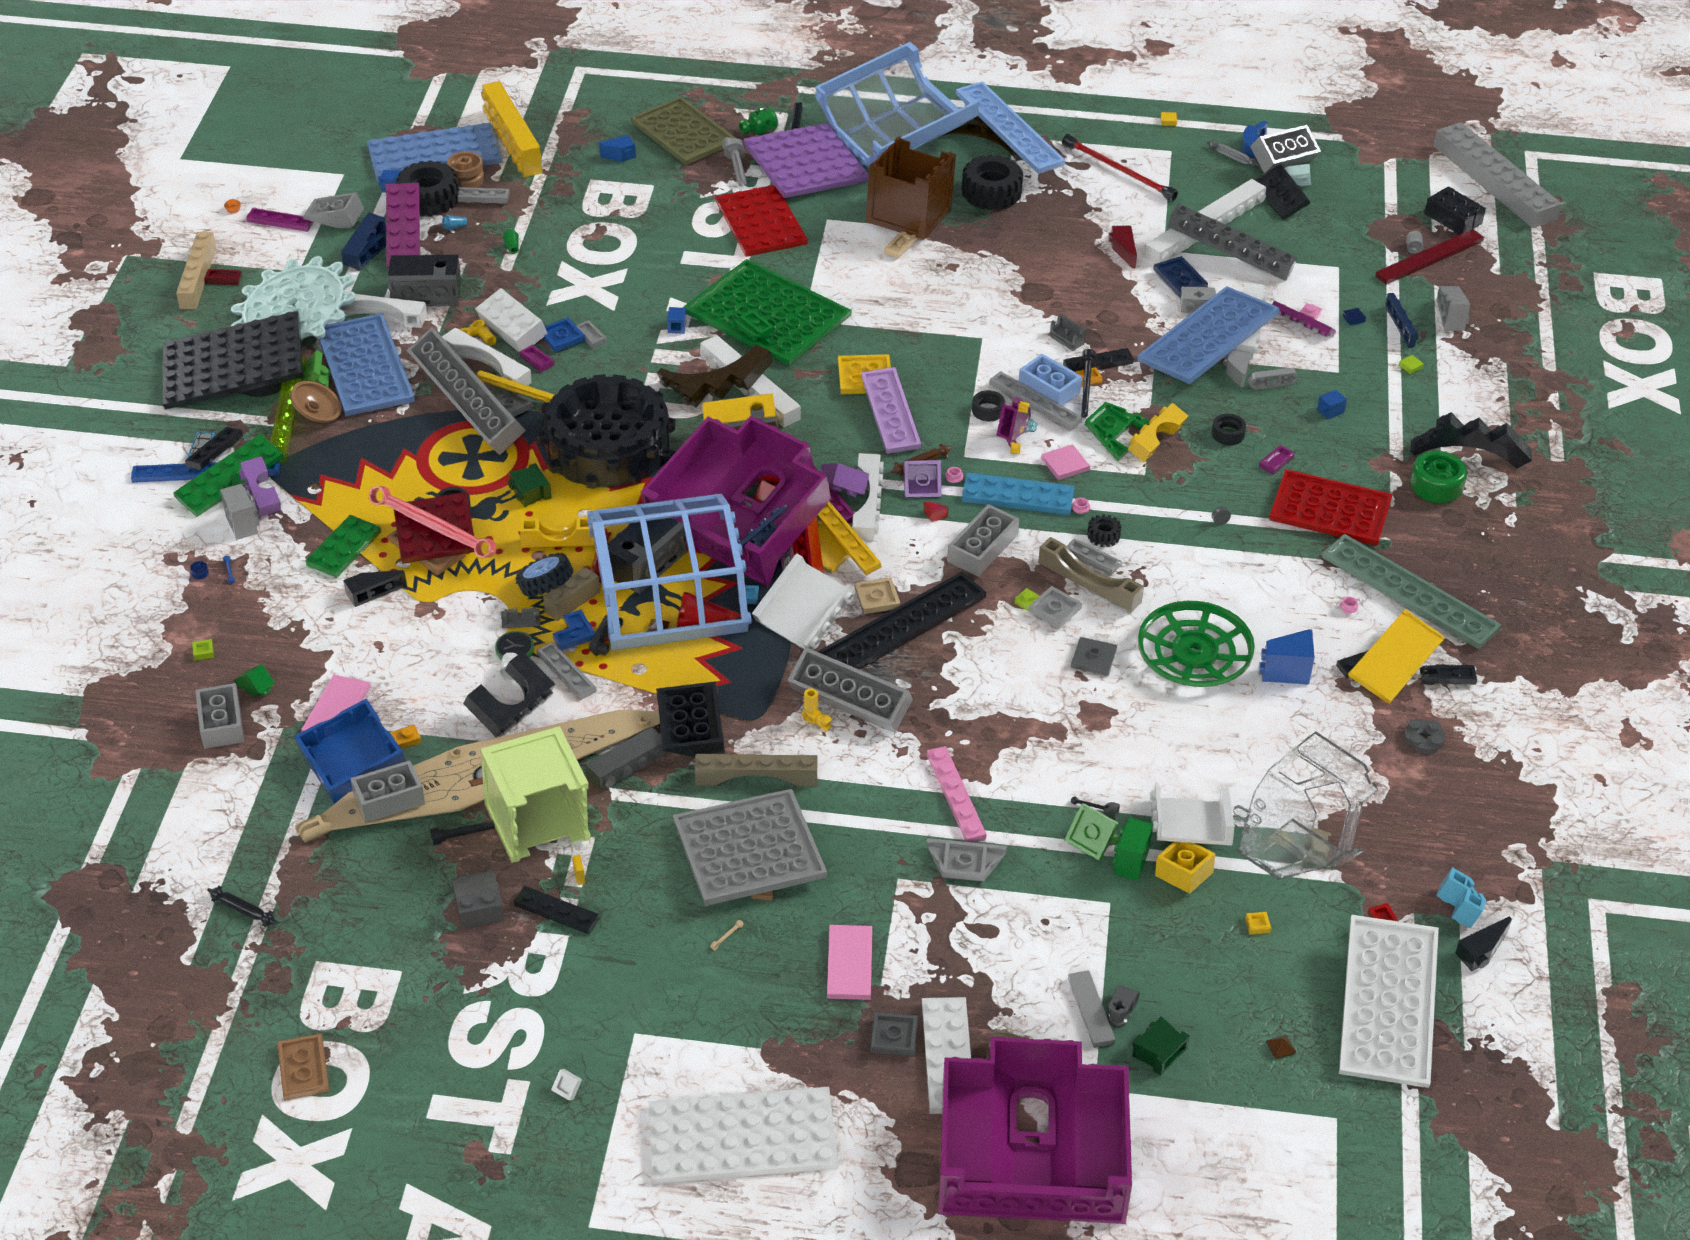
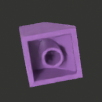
M941 460L903 462L905 497H942Z
M839 463L821 465V471L827 476L828 485L831 487L830 490L836 492L845 491L846 495L850 497L864 495L869 477L868 473Z

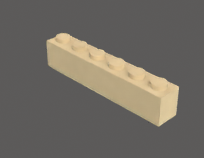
M201 231L196 233L176 292L180 309H197L205 285L204 278L207 270L210 269L216 251L213 232Z

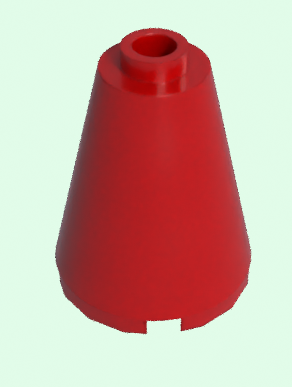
M688 592L683 593L676 628L699 625L695 595ZM703 599L705 624L730 620L727 610Z

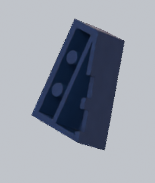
M370 212L367 213L341 251L343 265L360 271L386 247V223L384 217Z

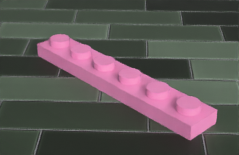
M947 747L927 750V758L965 842L974 843L986 840L987 834Z

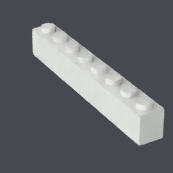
M718 335L700 343L701 358L706 360L714 369L722 368L742 357ZM764 374L759 377L749 390L738 388L747 397L773 393L777 423L783 428L801 420V406Z

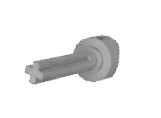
M726 137L722 142L724 155L726 158L732 159L739 186L746 185L747 181L740 158L745 151L743 141Z

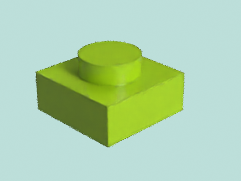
M1026 588L1015 597V604L1029 612V605L1040 596Z

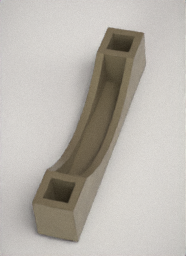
M1052 537L1048 538L1040 546L1039 564L1131 613L1142 603L1143 585L1130 578H1111L1093 571L1079 561L1065 544Z
M696 754L695 785L716 786L723 781L736 777L761 775L779 778L795 786L817 787L818 755Z

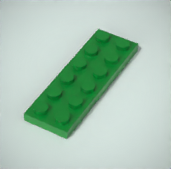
M260 433L174 491V497L198 517L222 501L221 489L238 484L243 486L246 484L245 480L241 481L238 472L241 470V462L262 456L268 469L282 460L284 454Z

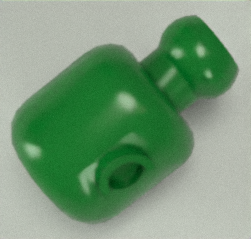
M759 107L757 111L750 112L748 120L744 119L739 122V129L742 134H748L752 131L755 135H764L774 132L778 127L777 115L771 108L763 109Z

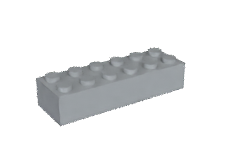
M805 647L787 680L793 690L804 694L807 689L813 688L818 691V701L893 733H896L913 700L909 690Z

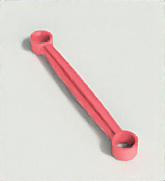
M375 486L369 492L371 503L375 505L386 504L405 516L451 539L474 548L476 555L481 558L492 557L496 552V544L493 540L478 539L431 513L391 496L389 489L384 486ZM379 489H381L383 492V499L381 502H379L376 497L377 491ZM484 542H487L489 545V552L486 555L483 554L481 549Z

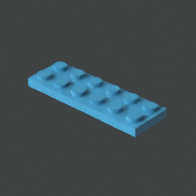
M967 473L962 502L1070 515L1075 486Z

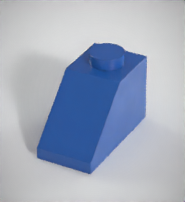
M625 135L599 142V154L602 158L622 162L636 158V147L632 139Z

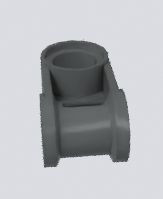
M1117 985L1109 1002L1110 1012L1107 1018L1111 1026L1122 1027L1127 1023L1128 1018L1137 1005L1140 995L1139 991Z

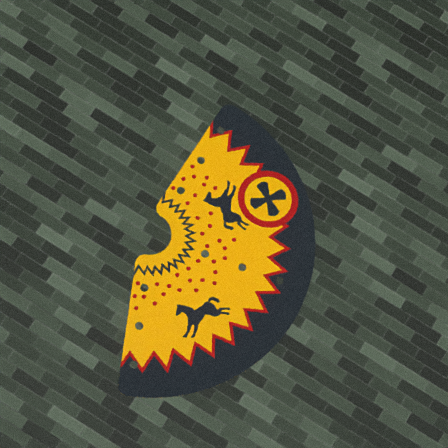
M456 410L394 419L337 435L284 458L280 461L279 476H272L270 478L333 531L349 515L380 526L381 533L364 549L361 555L382 572L403 570L407 586L402 589L420 602H434L447 595L461 591H481L499 598L504 602L508 610L518 609V613H522L523 608L535 607L539 609L540 626L508 628L505 633L521 631L530 635L534 642L532 656L540 658L536 650L551 642L555 643L553 633L568 627L564 622V618L557 621L545 612L543 595L546 592L534 597L524 596L516 581L517 573L525 565L528 566V563L536 561L531 557L536 551H543L546 553V556L552 553L566 554L574 570L572 576L585 567L592 570L596 548L595 545L521 548L520 519L539 518L548 527L565 528L571 525L576 517H578V512L584 509L594 511L644 504L641 491L667 462H664L650 476L641 479V483L591 489L583 484L572 482L558 473L553 474L549 471L545 447L538 445V433L543 430L542 412L527 410L515 416L514 418L526 431L499 455L463 414ZM670 449L672 451L673 456L676 453V451ZM536 463L550 483L551 499H541L524 507L521 501L516 499L514 490H510L508 486L509 472L529 468V465ZM315 484L322 487L321 492L317 494H311L307 490L309 486ZM375 486H384L389 489L391 496L409 502L436 497L438 492L448 487L463 488L470 495V515L474 537L493 540L496 544L495 554L489 558H481L475 552L466 553V557L438 576L419 562H412L405 568L398 567L396 562L401 558L400 549L388 541L387 535L397 530L394 510L386 504L375 505L371 503L369 499L370 490ZM379 489L376 494L377 500L379 502H381L383 499V492L381 489ZM630 523L605 526L604 529L612 533L608 543L618 533H621L628 527ZM484 542L481 547L485 555L489 552L487 542ZM686 545L687 553L660 577L693 573L688 545ZM695 549L699 572L730 568ZM780 559L768 587L744 575L745 585L759 586L758 604L783 572ZM729 574L700 578L703 599L727 610L730 620L741 619L740 604H738L737 575ZM601 577L599 578L600 593L572 611L581 609L595 633L604 616L607 615L606 607H608L605 606ZM694 579L658 584L662 620L670 622L668 629L676 628L683 593L688 592L696 596ZM649 585L640 594L629 588L615 590L618 615L623 619V625L620 628L621 635L647 632L650 620L656 619L652 585ZM747 604V610L751 614V624L748 625V632L611 651L609 637H607L604 643L609 645V651L605 656L601 654L595 656L589 651L591 641L577 645L576 650L572 653H563L580 671L657 694L656 688L715 681L718 688L717 696L720 714L744 721H753L766 714L775 698L785 673L791 642L755 620L752 613L758 604ZM635 664H644L647 667V671L638 675L634 674L631 668Z

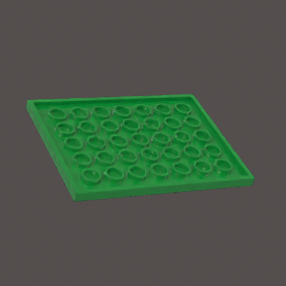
M745 259L683 306V308H686L687 315L751 347L757 344L768 349L772 358L788 366L852 315L851 309L748 259ZM752 310L774 326L773 333L761 339L757 338L755 342L733 324V319H739V316Z

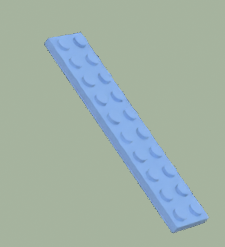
M983 81L956 89V95L963 102L964 97L970 95L978 102V116L1037 174L1065 165V159Z

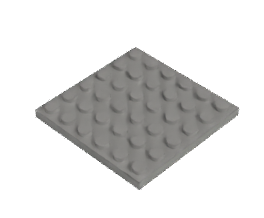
M792 789L673 815V822L705 906L827 878V870Z

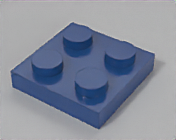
M568 317L544 326L548 334H545L542 339L554 352L585 341V335Z

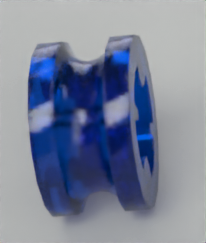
M203 561L194 562L190 566L192 577L197 580L206 578L209 574L207 564Z

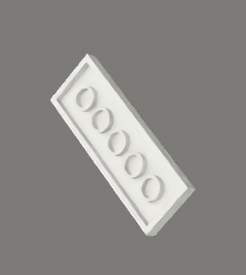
M966 997L922 998L930 1114H942L944 1057L971 1059Z

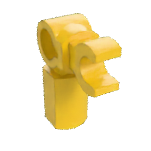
M476 320L468 328L460 329L470 336H479L488 346L496 343V337L486 327L484 320Z
M813 688L807 689L804 692L805 710L802 711L801 715L807 723L818 724L822 730L828 731L832 727L829 724L832 718L828 715H823V712L818 709V691Z

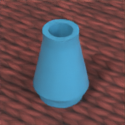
M446 215L442 217L443 229L451 231L467 227V218Z

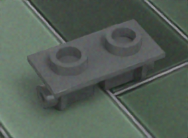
M535 607L523 608L522 613H518V609H504V611H501L502 629L540 626V610Z

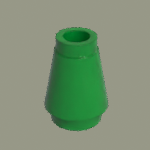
M513 229L506 230L503 234V241L509 252L515 254L519 251V234Z

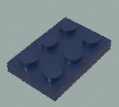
M1183 256L1154 264L1153 270L1178 297L1181 294V287H1208V282Z

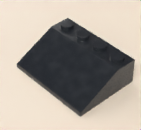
M715 681L656 688L663 751L695 757L696 754H725Z

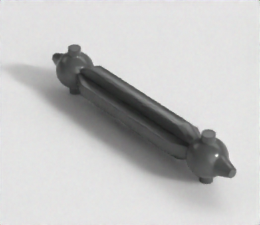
M1216 140L1207 141L1211 149H1216L1221 154L1243 164H1249L1252 168L1260 167L1257 159L1250 158L1247 154L1225 144H1219Z

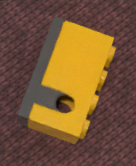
M773 393L702 403L704 420L709 416L738 430L752 416L756 419H761L770 426L778 428Z

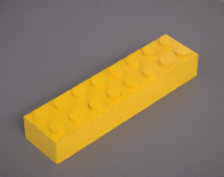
M496 81L483 84V91H481V97L484 101V104H482L483 112L487 114L488 121L492 122V127L497 131L498 138L502 139V144L504 147L506 146L508 155L512 156V161L514 164L516 163L518 172H521L524 178L542 174L540 146L502 83Z

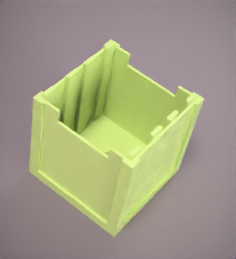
M560 726L480 749L485 806L491 819L494 821L495 828L511 863L530 856L528 848L567 836H569L572 843L591 839L588 830L587 789H589V783Z

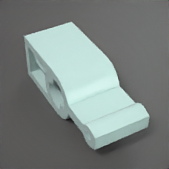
M1309 164L1284 168L1298 186L1311 185Z

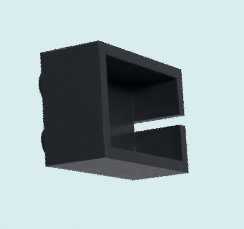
M1448 186L1427 199L1424 214L1460 235L1483 224L1486 208Z

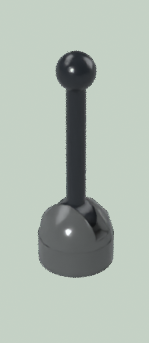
M1075 796L1071 798V803L1074 805L1077 803L1086 804L1103 810L1104 814L1109 818L1117 819L1119 803L1109 802L1102 806L1079 800Z

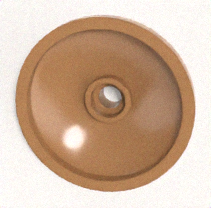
M301 381L295 384L290 392V399L295 409L303 417L311 421L330 423L335 421L341 414L342 406L339 398L332 390L320 383Z

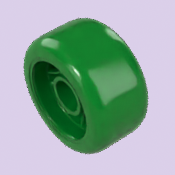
M1429 451L1421 454L1414 461L1410 475V486L1418 497L1427 502L1435 504L1450 503L1462 495L1467 479V469L1463 461L1451 453Z

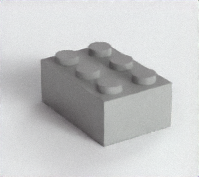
M236 683L195 690L200 734L204 749L245 742Z
M410 760L350 778L353 796L365 823L425 805L423 786Z

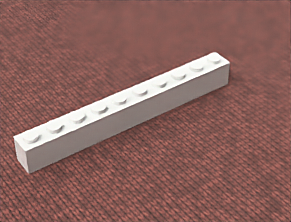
M1251 179L1198 212L1223 224H1227L1254 206L1262 203L1266 198V187ZM1169 229L1145 244L1144 258L1154 264L1167 261L1199 241L1174 229Z

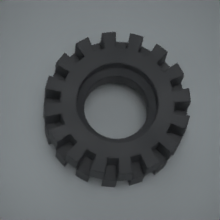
M1102 514V517L1096 515V518L1092 517L1089 520L1087 538L1090 539V542H1094L1095 546L1100 544V547L1104 545L1110 547V544L1114 546L1115 543H1118L1122 526L1116 517L1111 518L1112 515L1105 517V514Z

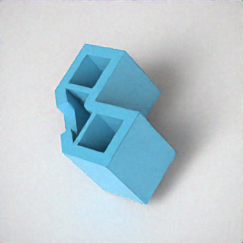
M1452 867L1441 882L1436 896L1441 898L1442 901L1455 906L1452 918L1459 924L1471 929L1482 914L1486 899L1483 894L1476 892L1473 887L1475 883L1470 877Z

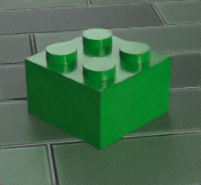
M1129 817L1127 824L1122 825L1119 835L1121 839L1116 840L1114 852L1117 853L1114 854L1112 865L1115 866V875L1136 881L1139 880L1150 850L1153 824Z

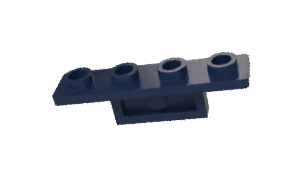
M784 505L782 508H775L771 512L769 519L763 518L758 523L759 527L756 530L754 528L750 529L745 534L746 538L744 540H737V543L741 544L742 548H744L748 541L762 547L778 528L773 522L782 516L788 507Z

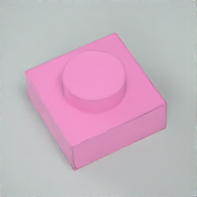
M1306 303L1300 310V313L1316 320L1320 316L1322 308Z

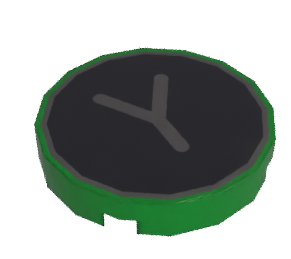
M507 632L500 636L495 643L496 655L500 657L501 661L506 653L518 655L524 651L531 657L534 652V642L531 636L525 632Z

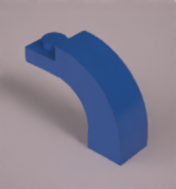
M1263 120L1254 127L1248 125L1244 129L1241 149L1250 158L1256 159L1250 146L1260 136L1267 134L1268 122Z

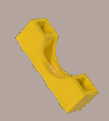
M1174 403L1168 407L1164 406L1159 412V416L1155 415L1150 420L1149 425L1145 424L1141 428L1139 435L1136 433L1130 439L1131 445L1128 450L1143 463L1146 462L1160 445L1156 433L1164 432L1174 435L1183 426L1188 415Z
M576 517L575 521L565 528L548 527L539 518L520 519L521 548L595 545L594 537H590L587 517Z

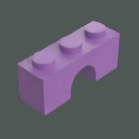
M262 456L241 462V470L238 471L241 481L245 480V490L249 491L259 517L281 511L280 499L275 487L265 489L258 486L260 483L268 481V470Z

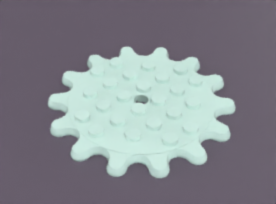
M316 256L307 265L300 266L296 259H291L287 261L283 271L274 272L271 269H267L261 274L263 278L261 284L256 286L247 285L242 289V293L248 298L245 302L232 306V313L242 315V318L231 326L298 311L300 315L301 341L308 336L322 339L325 336L324 327L328 323L345 320V313L340 308L355 301V293L345 291L346 288L354 284L355 278L352 274L338 276L343 270L341 262H335L328 267H322L323 259L320 256Z

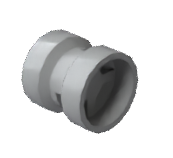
M1418 231L1408 233L1406 236L1407 250L1412 254L1421 252L1423 250L1422 234Z

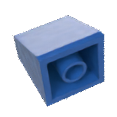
M1312 629L1266 641L1265 648L1261 649V660L1263 661L1259 662L1258 673L1262 674V682L1310 683L1315 658Z

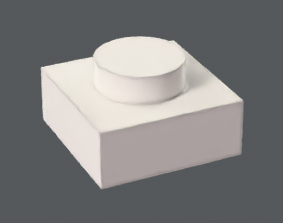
M560 1069L551 1090L567 1100H573L582 1079L565 1069Z

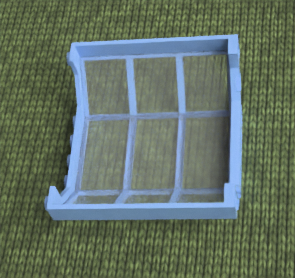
M911 42L815 87V97L830 126L855 158L860 161L861 165L865 166L868 170L869 165L872 162L874 163L899 136L903 140L910 141V149L913 150L966 124L979 115L978 102L970 95L964 97L965 106L959 109L929 81L927 76H923L920 69L922 65L920 63L919 50Z

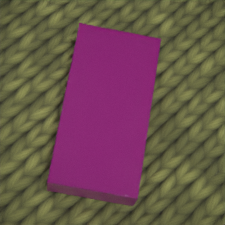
M533 344L519 352V356L540 372L555 365L553 359Z
M1279 445L1259 462V467L1274 475L1294 458L1295 453Z

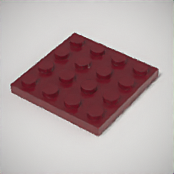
M467 492L407 502L474 536ZM393 509L402 564L475 552L474 548L451 539Z

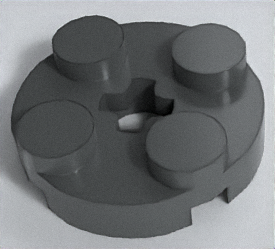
M1413 719L1409 721L1405 729L1404 741L1408 747L1411 745L1415 748L1414 751L1417 753L1433 754L1437 752V749L1443 747L1445 733L1438 721Z

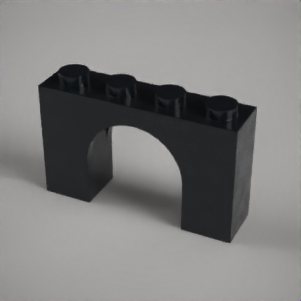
M524 651L509 661L505 669L521 687L524 694L522 702L514 705L504 704L498 701L481 684L467 695L463 703L495 737L501 733L505 735L512 728L514 722H521L526 717L525 713L529 710L533 712L540 705L539 702L541 700H548L554 693L552 690L556 684Z

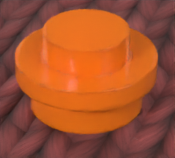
M229 199L225 202L224 207L228 213L233 214L239 212L241 203L236 199Z

